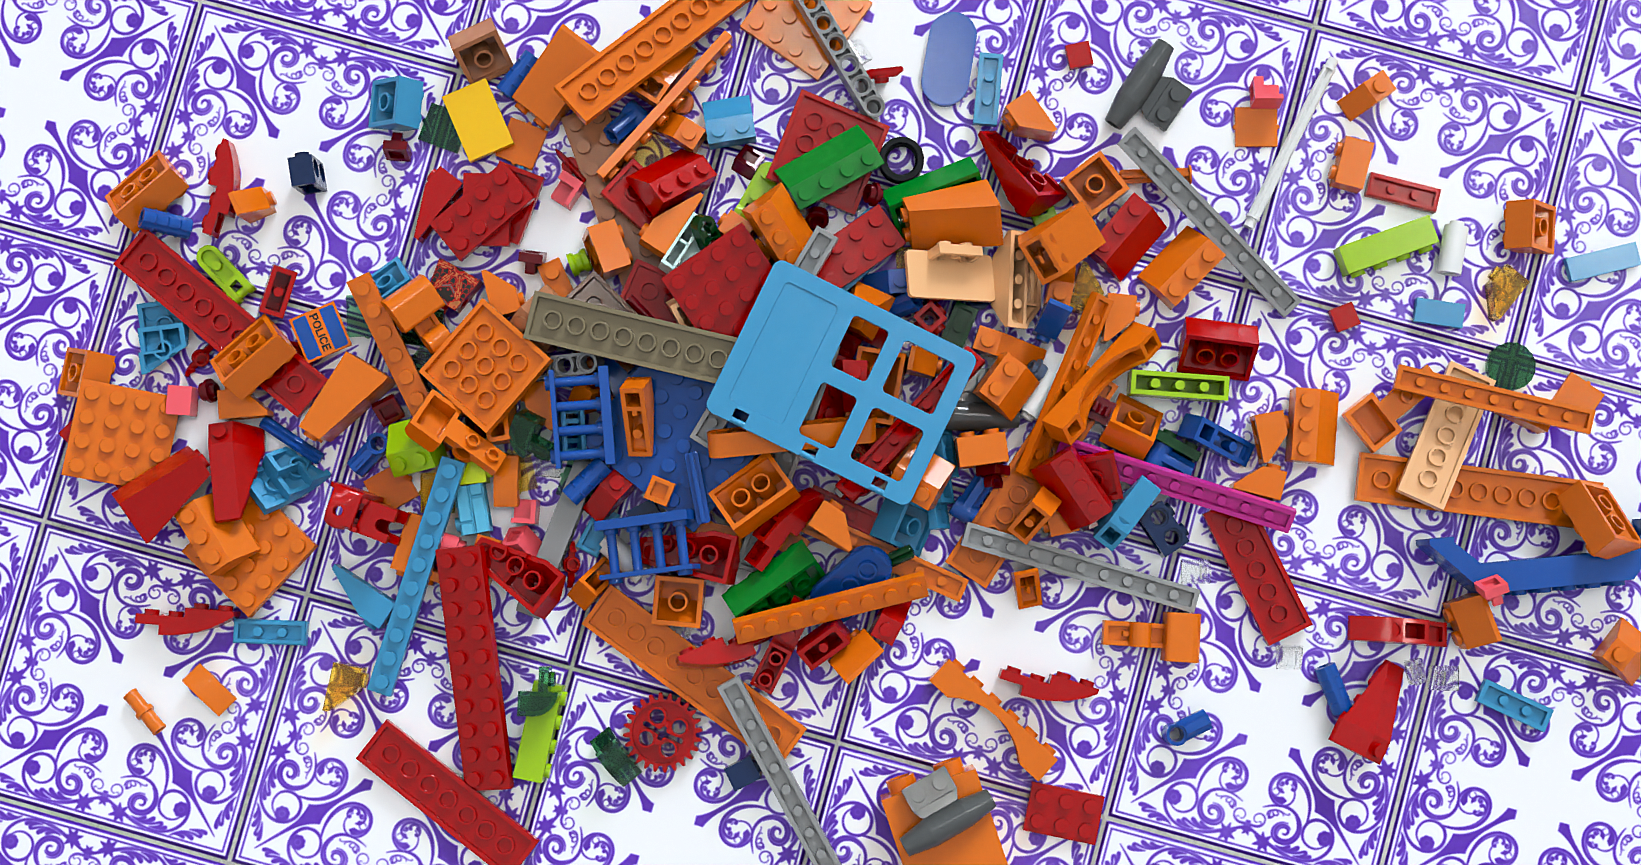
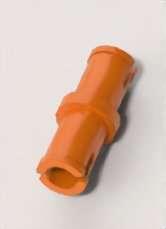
M136 688L129 691L123 697L135 711V717L144 722L153 736L165 729L166 724L153 711V705L148 704Z

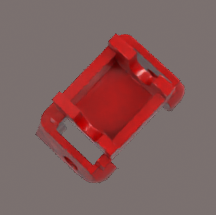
M331 481L330 486L334 490L324 515V521L330 527L340 530L348 529L351 532L359 533L387 544L389 542L399 546L402 538L392 534L389 531V525L392 522L407 525L410 513L383 503V497L348 484ZM338 506H341L343 509L341 515L336 514ZM362 511L360 518H358V513Z

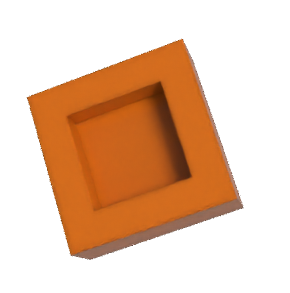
M652 475L643 498L668 507L677 484Z

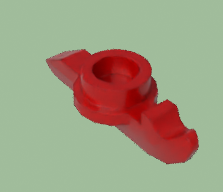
M903 66L869 69L866 72L870 79L875 80V84L889 82V77L898 76L904 71Z
M555 149L558 158L562 161V170L571 175L574 174L577 179L584 183L586 178L580 173L576 159L566 157L563 152Z
M207 344L203 349L193 352L191 356L192 362L185 371V377L195 372L198 366L204 367L209 363V353L214 349L210 344Z
M574 541L570 542L568 557L563 560L562 564L564 571L567 572V588L573 587L575 573L580 568V561L575 557L576 548Z

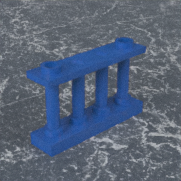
M598 366V372H594V375L556 378L554 370H548L549 376H544L545 390L550 391L554 438V450H550L551 465L556 464V469H563L562 461L596 458L605 460L606 465H617L609 366ZM595 385V387L600 388V397H596L593 400L557 402L556 388ZM597 409V411L602 413V421H598V424L559 427L558 412ZM599 434V436L604 438V446H600L597 449L561 451L560 437Z
M682 509L594 521V531H601L606 536L610 574L599 575L600 580H608L610 585L624 583L623 578L677 571L678 576L693 574L692 569H700V564H689L685 525H688L687 520L695 519L694 510ZM664 523H672L676 529L679 565L666 567L662 534ZM642 526H649L653 533L656 568L643 570L639 531H641ZM619 529H626V532L629 533L633 571L620 573L616 534H618Z

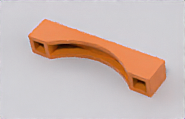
M1134 321L1041 420L1051 438L1070 446L1086 430L1090 408L1101 391L1124 372L1148 362L1160 349L1162 344L1155 328Z
M947 658L928 680L946 697L972 701L996 715L1012 738L1018 763L1039 781L1058 761L1053 756L1056 751L1046 742L1043 745L1035 739L1038 734L1028 725L1023 728L1017 722L1020 717L1010 708L1005 711L999 706L1002 701L993 692H990L989 695L981 689L984 684L974 675L969 678L963 672L966 667L956 658L953 661Z

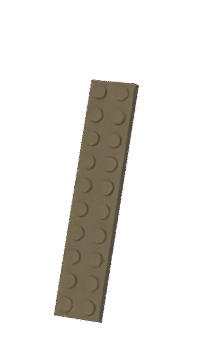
M536 290L534 291L523 336L524 339L716 384L737 340V337Z

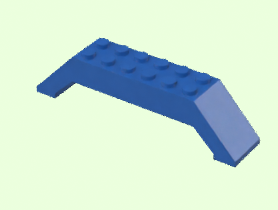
M1641 518L1632 519L1633 528L1641 539ZM1454 537L1415 540L1416 546L1470 593H1478L1475 590L1474 582L1496 574L1508 583L1510 592L1503 595L1516 596L1526 595L1527 592L1548 593L1551 592V588L1552 591L1576 590V588L1590 589L1600 588L1601 586L1625 585V580H1634L1641 570V548L1610 559L1594 557L1590 553L1480 563L1458 546L1454 541Z

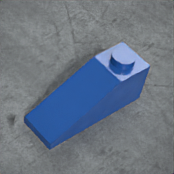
M1050 298L1042 308L1032 331V334L1036 335L1035 339L1045 344H1049V342L1054 343L1069 318L1073 307Z
M1189 413L1185 414L1176 434L1200 448L1243 467L1247 466L1255 447L1254 444L1207 418Z

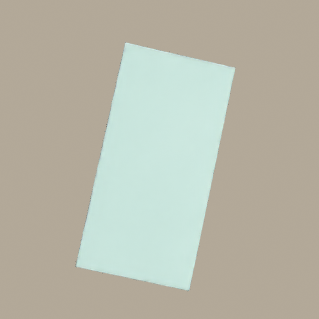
M695 212L692 213L658 266L666 274L700 251L691 231V221L698 215Z

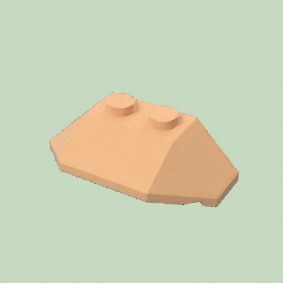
M1008 230L1003 238V245L997 248L992 257L995 300L991 302V306L1005 327L1027 329L1030 325L1029 323L1040 310L1041 282L1018 245V236L1025 232Z

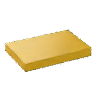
M486 78L442 96L470 163L515 145Z

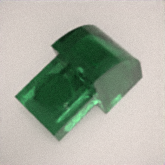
M523 409L514 415L509 429L510 444L513 450L523 459L533 453L536 458L549 461L550 450H554V443L540 436L546 419L527 409Z
M552 666L539 667L538 690L518 691L517 716H540L556 706L561 691H551V686L555 687L556 672H552Z
M607 727L590 741L596 751L595 755L601 764L623 787L643 772L633 755H629V752L623 747L610 727Z

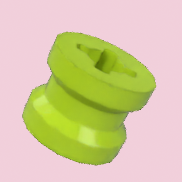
M585 248L580 249L576 254H566L574 277L579 276L583 271L590 272L593 270Z

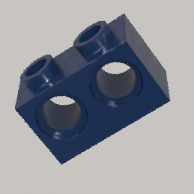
M297 152L294 154L295 157L287 158L291 186L303 195L327 191L324 165L320 160L309 154V152Z
M1158 501L1146 510L1138 524L1161 558H1164L1188 543L1187 535L1189 533L1181 522L1178 524L1174 519L1173 515H1175V512L1170 504ZM1154 511H1159L1163 516V520L1159 525L1154 524L1151 520V515ZM1168 531H1172L1176 535V542L1173 545H1169L1165 540V535Z

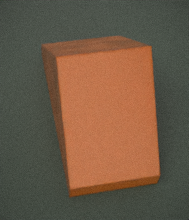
M1038 567L1011 572L1019 610L1043 605Z

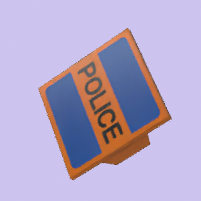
M334 301L289 319L303 356L309 363L352 346Z

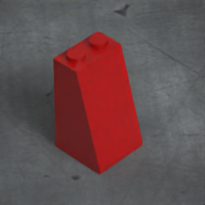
M186 446L111 494L147 544L211 475L207 470L210 464L198 449L193 451L189 446Z

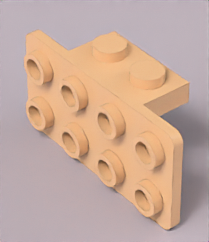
M940 241L928 251L910 249L904 253L907 293L910 298L988 303L995 300L992 258L989 255H983L982 246H973L970 242L951 244L950 241Z

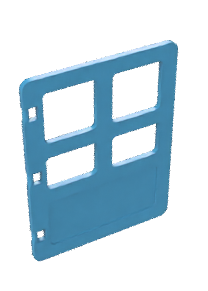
M780 260L772 266L707 400L706 406L710 413L899 505H905L912 500L975 367L976 358L971 352L797 266ZM853 317H859L885 330L888 334L866 381H861L832 366V360ZM904 342H910L952 363L954 366L932 414H928L883 391V386ZM822 383H826L854 397L856 400L834 448L822 445L802 435L799 431ZM874 408L922 431V437L900 481H896L851 458L855 444ZM735 409L749 415L746 422L732 416ZM805 442L818 448L815 456L802 450ZM875 476L888 482L884 490L871 484Z

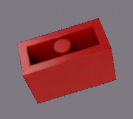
M272 264L258 311L283 319L298 272Z
M841 619L825 622L798 641L796 653L812 671L851 643V632Z

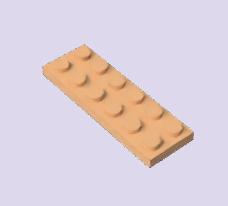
M1453 361L1448 363L1444 375L1494 386L1496 380ZM1433 399L1395 491L1440 512L1443 511L1484 410Z

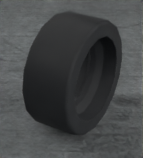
M899 136L890 139L883 145L880 156L884 164L880 167V171L886 180L894 184H901L919 177L924 165V154L916 141L908 137ZM906 147L914 154L915 166L909 173L903 175L896 174L888 167L887 157L894 148Z

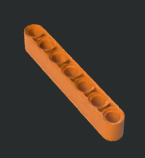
M869 415L856 444L877 441L874 415ZM849 416L805 420L802 422L799 431L802 435L822 445L835 447ZM741 427L715 429L707 432L710 458H728L788 451ZM805 442L802 450L817 448Z

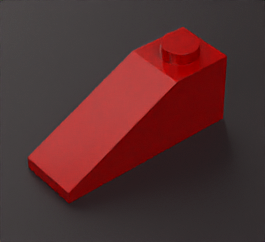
M441 166L429 173L426 179L428 182L424 187L414 238L422 244L434 230L430 223L457 201L463 193V183Z

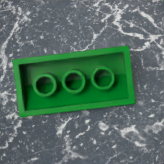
M856 125L774 170V173L801 212L877 170L884 164V161L873 141L859 125Z
M969 156L883 190V200L891 222L903 237L902 228H906V226L902 222L900 208H903L902 198L982 179L977 166Z
M800 540L790 545L779 556L773 557L762 572L759 570L751 572L747 578L737 585L731 586L721 596L737 618L789 605L794 595L805 599L810 595L812 587L826 573L803 540Z

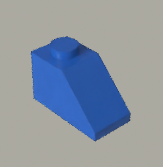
M905 268L884 270L867 274L863 277L864 284L896 297L907 292Z

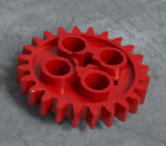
M660 692L656 700L650 694L648 703L643 698L640 700L641 708L636 705L633 706L636 714H627V717L632 722L624 724L626 728L630 729V732L623 734L624 737L630 738L625 747H633L629 755H638L636 763L644 760L645 769L652 764L654 772L658 770L659 766H662L663 772L666 773L668 766L671 765L672 769L676 771L678 762L685 766V757L691 760L694 758L690 752L691 750H699L694 743L702 741L701 737L696 736V733L703 731V728L696 727L701 718H693L697 710L689 711L690 703L687 702L682 705V697L680 696L674 701L672 693L668 695L667 699H664L663 693ZM654 709H659L663 712L664 719L662 722H655L652 719L651 713ZM676 720L683 721L686 725L685 732H675L673 723ZM644 721L658 729H661L663 726L667 727L666 732L668 734L681 738L683 742L678 743L669 736L660 738V732L646 727L643 724ZM647 731L652 734L653 742L651 744H644L641 741L640 736L642 732ZM666 742L672 743L675 747V753L666 755L662 751L663 744Z

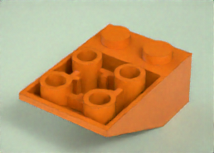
M690 46L630 93L655 108L682 78L698 50Z
M1083 201L1018 236V245L1042 285L1065 274L1106 243Z

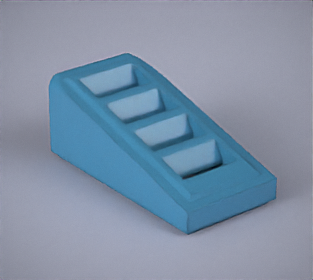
M584 410L559 412V427L573 423L585 425ZM578 413L577 418L566 419V414ZM577 435V438L560 437L561 451L586 449V435ZM567 443H577V448H568Z

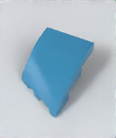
M158 301L136 304L140 328H137L141 349L138 355L142 375L148 374L188 346L189 327Z
M283 447L265 454L263 464L257 468L258 474L256 479H253L249 492L264 515L311 492L329 479L331 473L327 469L322 471L312 465V462L307 458L299 456L288 447Z

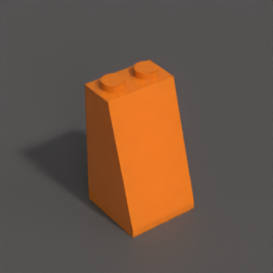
M562 24L513 94L512 98L516 102L515 107L524 115L530 113L535 117L533 122L543 130L547 127L553 131L560 123V118L565 117L570 110V107L554 91V86L597 55L599 51L566 25Z
M987 179L902 198L903 208H900L902 222L906 226V228H902L905 242H909L912 250H930L940 241H950L951 244L970 242L973 246L982 247L1003 245L1001 206Z
M346 351L299 427L304 429L305 432L303 434L313 441L320 443L324 440L332 442L366 412L373 403L377 402L394 387L396 383L389 375Z

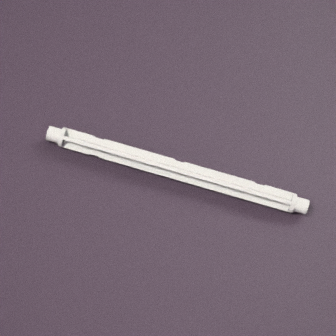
M1329 57L1326 64H1323L1256 199L1246 215L1247 219L1243 224L1245 228L1253 230L1256 223L1260 221V217L1333 74L1336 72L1335 68L1339 62L1336 58Z

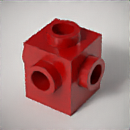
M929 301L925 304L923 302V308L914 312L915 315L912 317L914 325L936 336L946 328L943 323L947 320L945 316L947 313L939 303L934 304L932 301ZM925 317H931L933 319V323L931 325H927L924 322Z

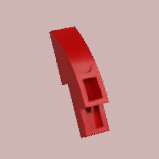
M224 138L221 144H218L216 147V160L214 166H211L208 171V184L216 188V191L210 196V209L208 215L206 214L202 220V233L217 239L219 238L225 217L235 219L236 216L228 193L240 190L241 186L240 165L235 146Z
M811 487L800 491V498L755 529L752 535L758 540L744 560L762 572L771 562L779 547L784 544L789 533L797 537L805 528L808 520L820 507L821 502L825 498L824 495Z
M794 595L790 604L805 600ZM805 628L773 636L750 682L751 685L770 695L772 694Z
M194 603V607L185 608V615L183 611H169V615L160 614L159 609H145L144 613H136L135 623L159 625L158 635L193 634L225 625L240 617L241 611H233V606L218 605V609H209V604Z
M1350 615L1348 616L1347 640L1442 648L1447 647V623L1412 618Z
M715 636L702 641V646L693 649L691 646L680 651V656L677 657L676 663L678 666L700 669L738 664L754 658L757 654L754 647L772 639L773 636L738 644L736 637L727 641L729 645L725 644L723 637L715 639Z
M1009 665L1007 669L1000 668L998 674L1000 679L1021 685L1018 692L1019 695L1033 699L1072 701L1097 695L1099 689L1093 687L1094 682L1080 678L1079 682L1070 680L1071 675L1057 671L1056 675L1049 674L1047 682H1044L1045 677L1031 673L1030 677L1021 674V669Z

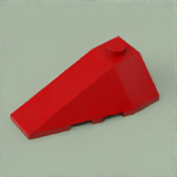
M980 131L978 133L1005 195L1018 215L1022 217L1039 216L1066 197L1067 192L1048 173H1045L1043 176L1033 168L1036 163L1031 159L1027 160L1017 155V148L996 131Z
M236 421L208 424V449L215 522L223 523L241 520L250 497V487L253 479H256L258 474L259 462L265 455V430Z
M718 531L686 533L689 564H700L701 566L700 569H692L693 574L690 576L725 585H734L740 563L739 537ZM663 535L666 567L679 565L676 535ZM653 536L640 537L642 563L656 567Z
M481 537L475 545L484 544L488 575L533 615L545 620L561 599L566 576L547 560Z
M1385 659L1368 680V687L1362 695L1357 694L1353 699L1355 703L1349 711H1343L1338 717L1328 740L1380 765L1391 742L1404 669Z

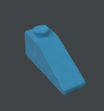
M334 564L332 570L356 612L364 619L363 623L373 630L385 628L389 622L395 600L341 564Z

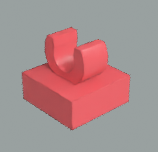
M1498 574L1474 582L1476 592L1488 602L1492 601L1494 607L1503 604L1502 595L1510 592L1508 583Z

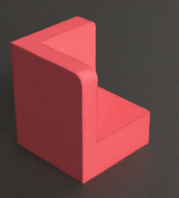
M1263 76L1253 77L1249 86L1250 109H1279L1284 100V95L1279 94V86L1264 85Z
M562 170L558 176L560 182L552 193L551 198L571 211L586 187L582 181Z
M168 385L166 413L197 417L198 388Z
M520 499V505L514 507V518H511V523L539 525L540 500Z
M527 525L509 528L502 542L503 545L535 557L542 543Z

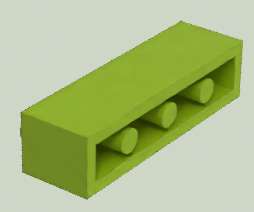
M1426 215L1339 246L1333 250L1342 277L1350 275L1353 279L1366 274L1365 269L1373 267L1374 271L1388 266L1387 262L1396 259L1398 263L1411 258L1410 253L1418 251L1420 255L1433 250L1432 245L1440 241L1430 215Z
M1132 369L1128 372L1126 396L1224 403L1228 401L1230 376Z
M538 679L534 680L513 778L541 784L545 781V778H550L552 764L549 763L550 755L555 754L558 740L554 739L555 732L560 730L563 716L559 714L561 706L566 705L568 692L565 691L566 685Z

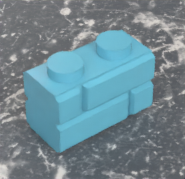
M477 483L460 486L453 508H457L458 517L455 518L457 532H461V536L492 532L493 525L486 484Z

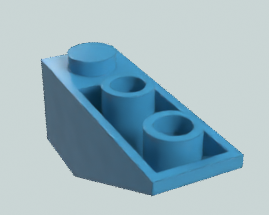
M1141 475L1123 494V499L1116 501L1112 511L1097 521L1098 526L1094 527L1093 537L1113 551L1129 535L1161 492V489Z

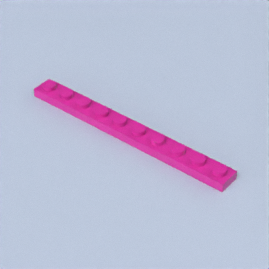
M1079 440L1072 444L1080 456L1109 451ZM1060 441L1056 453L1067 447L1068 444ZM1114 452L1119 478L1122 482L1133 485L1143 475L1161 489L1160 494L1284 533H1289L1297 513L1296 508Z

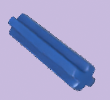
M265 416L260 422L259 426L314 464H319L322 461L324 453L270 417Z
M697 451L684 454L696 523H708L711 521L699 454Z

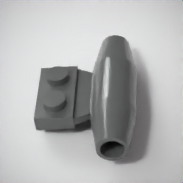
M1157 39L1137 61L1115 95L1105 118L1108 124L1121 130L1141 110L1146 120L1162 131H1167L1192 93L1190 88L1174 77L1162 76L1174 50L1169 43L1162 39Z
M981 368L967 382L945 429L951 431H984L993 428H999V430L1018 428L1020 425V411L1010 422L973 393L990 369Z
M943 766L901 790L912 812L923 820L899 838L909 857L929 850L975 825L992 811L996 804L987 789L958 799L957 787L946 767Z

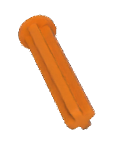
M1188 165L1187 168H1175L1190 184L1192 183L1191 165ZM1141 169L1119 171V175L1126 184L1153 183Z

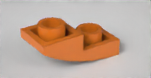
M506 455L494 474V507H518L520 505V455Z
M201 663L182 679V682L218 716L237 699Z

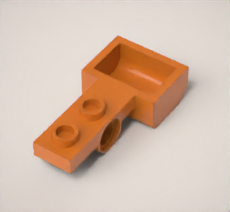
M419 274L381 301V304L398 329L403 333L414 329L431 356L451 334L434 314L444 307L445 303L432 283L422 274Z
M1428 364L1421 368L1422 370L1433 372ZM1392 389L1379 401L1375 394L1371 392L1359 399L1341 415L1369 451L1375 453L1403 431L1396 420L1424 399L1425 396Z
M432 389L405 427L407 436L429 452H434L444 441L453 447L452 454L457 460L464 463L472 461L493 476L507 454L457 418L462 411Z
M1163 612L1162 624L1102 620L1101 644L1161 648L1160 660L1199 663L1202 614Z

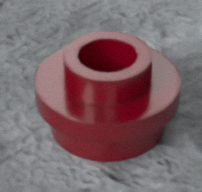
M877 182L867 184L863 191L864 202L868 203L869 206L875 207L883 198V189Z
M205 379L204 382L199 384L198 393L203 401L213 403L218 400L217 390H220V387L213 379Z

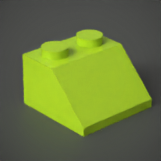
M411 419L392 423L388 426L386 457L394 478L435 468L439 465L442 456L448 457L443 442L434 452H429L407 436L405 427Z

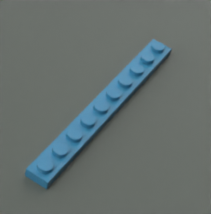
M446 456L441 457L367 690L388 697L393 696L436 562L435 550L441 546L467 463Z

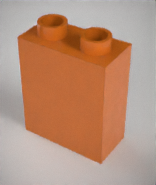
M960 756L941 761L932 766L934 771L943 766L946 767L957 787L958 799L983 790L976 768L973 764L964 767ZM914 772L902 774L886 781L889 792L880 795L881 802L903 865H1008L990 812L975 825L941 845L909 857L899 838L923 819L912 812L901 790L917 781Z

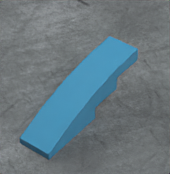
M945 429L934 453L957 465L952 431ZM956 466L935 508L928 511L930 530L951 529L947 505L955 503L951 479L959 477L958 466Z

